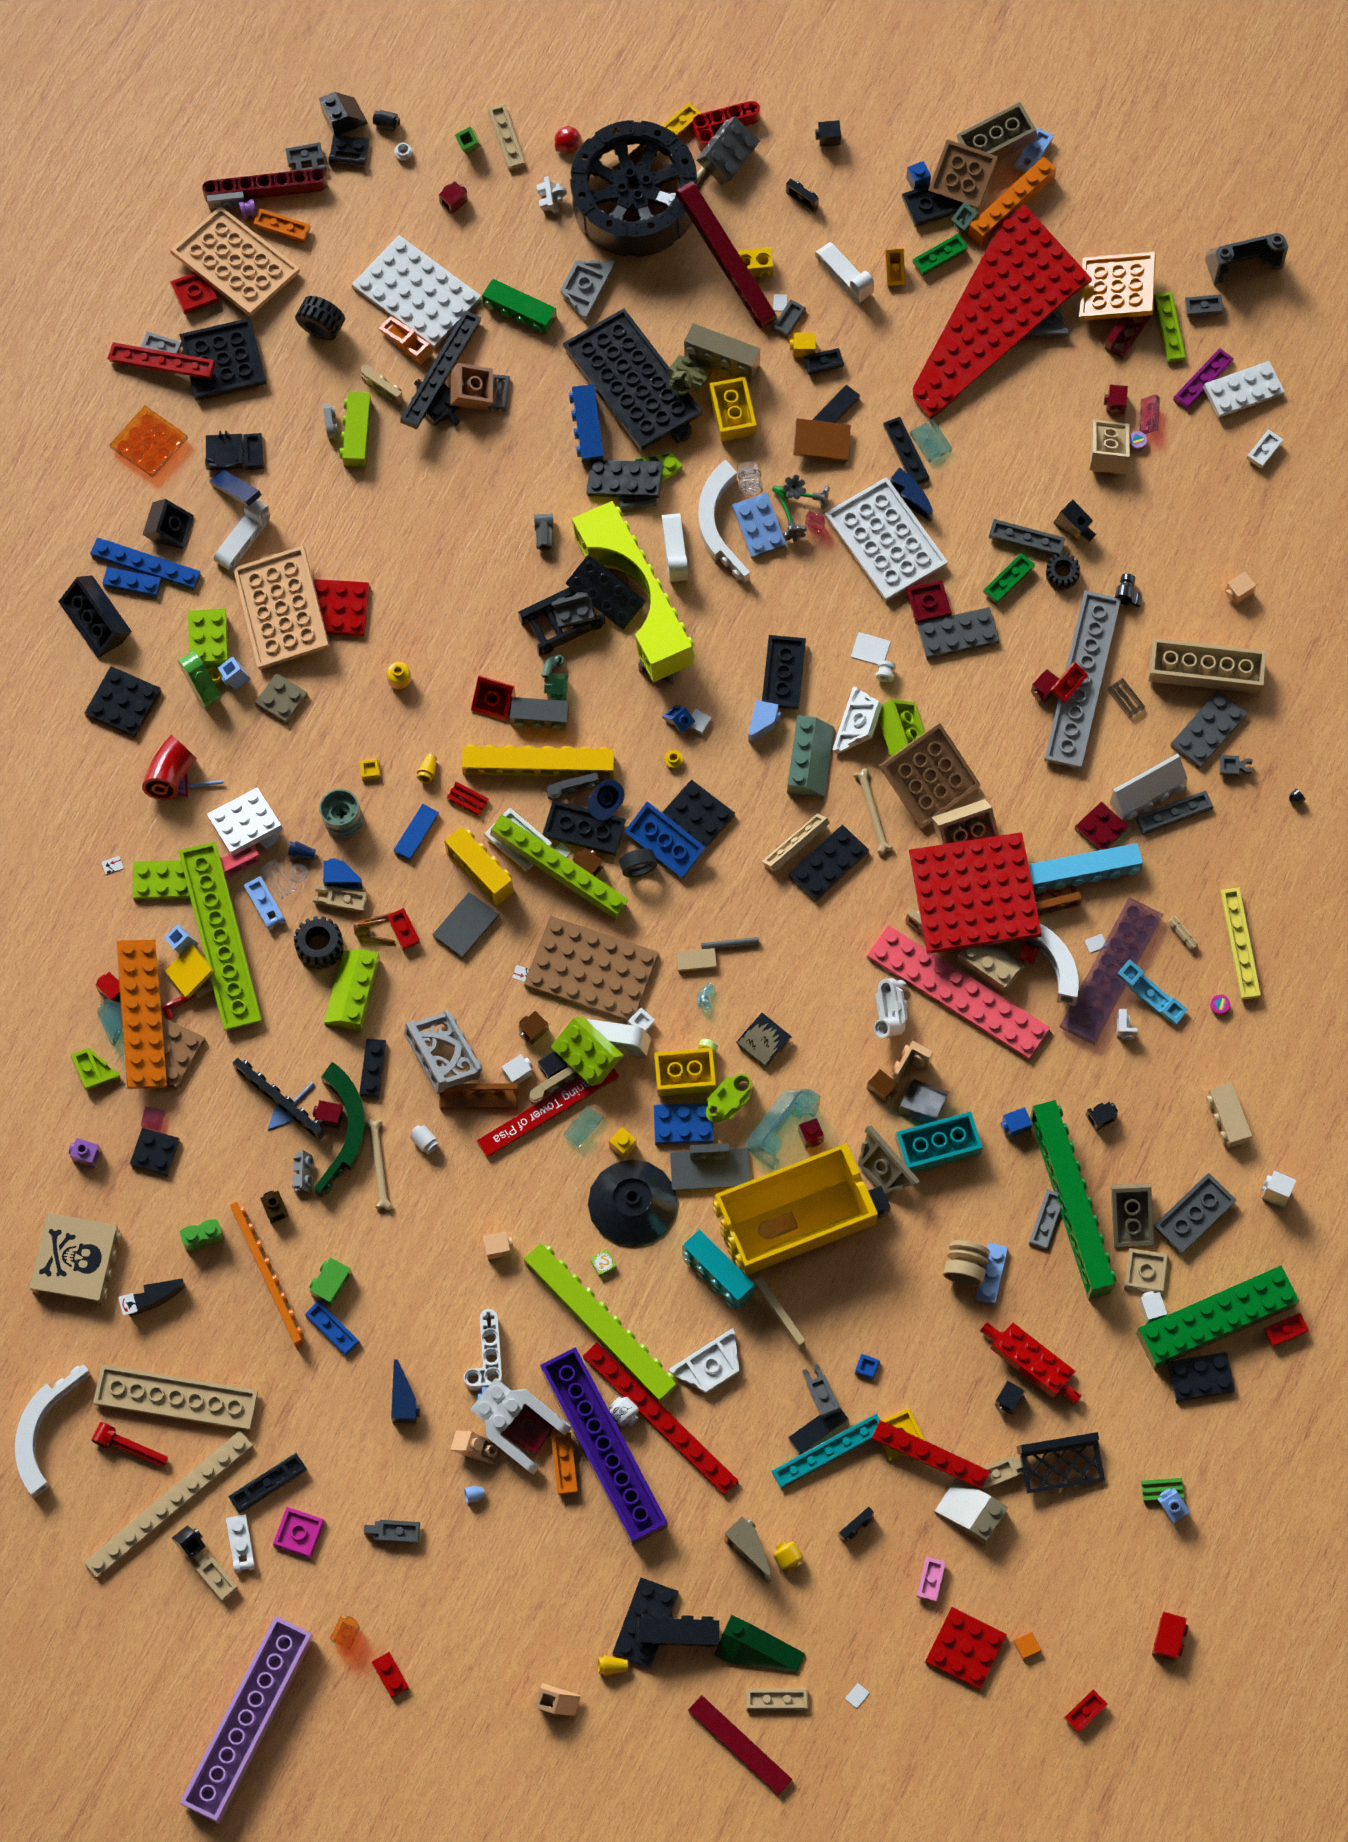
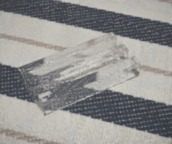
M276 859L259 868L280 900L284 896H288L290 892L297 890ZM272 865H275L277 870L280 872V874L283 876L285 881L290 886L289 888H286V886L283 884L281 879L278 877L276 872L271 867ZM266 869H268V870L270 871V873L272 874V876L275 878V880L278 882V884L280 885V887L283 889V892H280V890L278 889V887L275 885V883L273 882V880L270 878V876L268 875V873L265 871Z

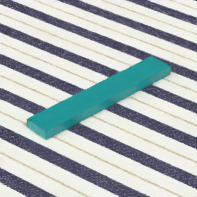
M877 1413L771 1470L780 1489L871 1441L880 1421Z

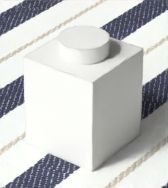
M520 1054L502 1066V1073L509 1083H517L518 1085L532 1076L531 1068H533V1065L528 1058L524 1059Z
M1150 1291L1142 1295L1143 1297L1140 1298L1139 1304L1146 1324L1167 1316L1160 1292L1154 1293V1291Z

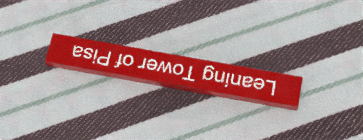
M613 1068L601 1084L591 1086L583 1077H580L477 1140V1143L488 1158L619 1078V1075Z

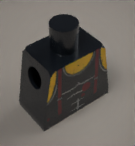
M1073 499L1061 510L1053 522L1075 541L1082 536L1090 542L1097 535L1089 528L1093 522L1092 518Z

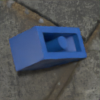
M336 858L324 861V886L363 889L362 879L344 861Z

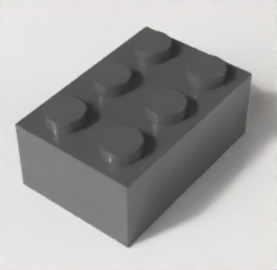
M733 117L722 124L696 161L720 184L731 181L760 140L736 117Z

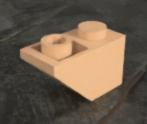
M456 1431L450 1450L465 1457L495 1464L499 1447L491 1440L472 1431Z
M542 1683L535 1708L553 1714L575 1716L581 1695Z

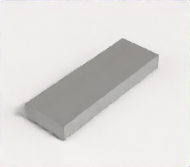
M1049 1189L1046 1190L1028 1244L1045 1250L1048 1249L1061 1211L1060 1203L1058 1204L1056 1196L1058 1197L1060 1193Z

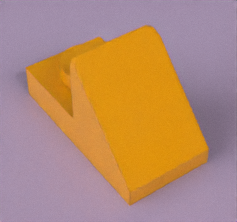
M904 248L885 249L887 286L906 285Z

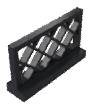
M1098 1432L1016 1446L1017 1454L1020 1455L1026 1493L1105 1481L1098 1444ZM1087 1446L1094 1447L1095 1454L1091 1460L1082 1454ZM1069 1449L1077 1454L1072 1463L1063 1457ZM1048 1453H1053L1058 1457L1053 1466L1044 1461ZM1033 1456L1038 1460L1034 1469L1027 1466L1025 1457ZM1079 1457L1089 1462L1084 1471L1074 1465ZM1060 1460L1069 1465L1064 1475L1055 1469ZM1041 1463L1050 1469L1045 1478L1035 1472ZM1091 1465L1098 1469V1478H1091L1086 1474ZM1072 1468L1081 1474L1078 1480L1074 1482L1066 1477ZM1053 1471L1062 1477L1057 1485H1053L1047 1480ZM1034 1474L1042 1482L1038 1488L1031 1489L1030 1479Z

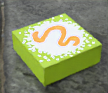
M607 1249L590 1258L599 1277L617 1268Z

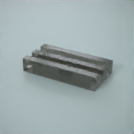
M1123 678L1108 687L1107 691L1129 719L1134 714H1138L1140 710L1145 709V705ZM1119 685L1123 686V688L1130 695V697L1133 699V701L1137 704L1138 707L1134 706V704L1130 701L1128 696L1123 692Z

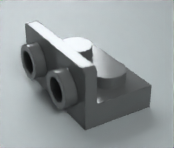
M580 592L572 597H562L552 602L559 629L595 620L592 599L588 593Z

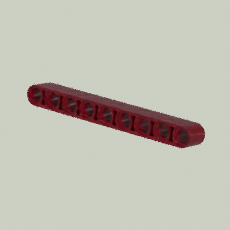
M690 181L677 189L675 193L678 200L756 325L763 329L776 321L777 315L695 183Z

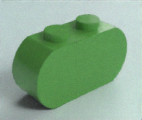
M195 651L178 660V664L189 685L204 708L221 699V695L207 668Z

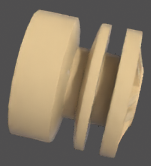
M951 1241L949 1245L950 1251L947 1253L948 1258L951 1260L945 1263L944 1278L966 1286L983 1285L986 1270L982 1267L988 1264L987 1258L990 1256V1250L980 1244L969 1241Z

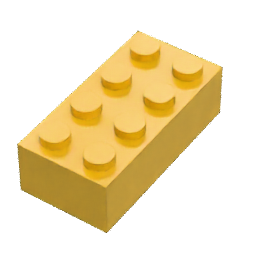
M461 826L444 840L446 854L497 907L513 894V877L506 869L504 871L501 869L499 861L494 856L490 857L486 853L487 849L482 843L478 844L474 840L475 836L469 829L465 830Z

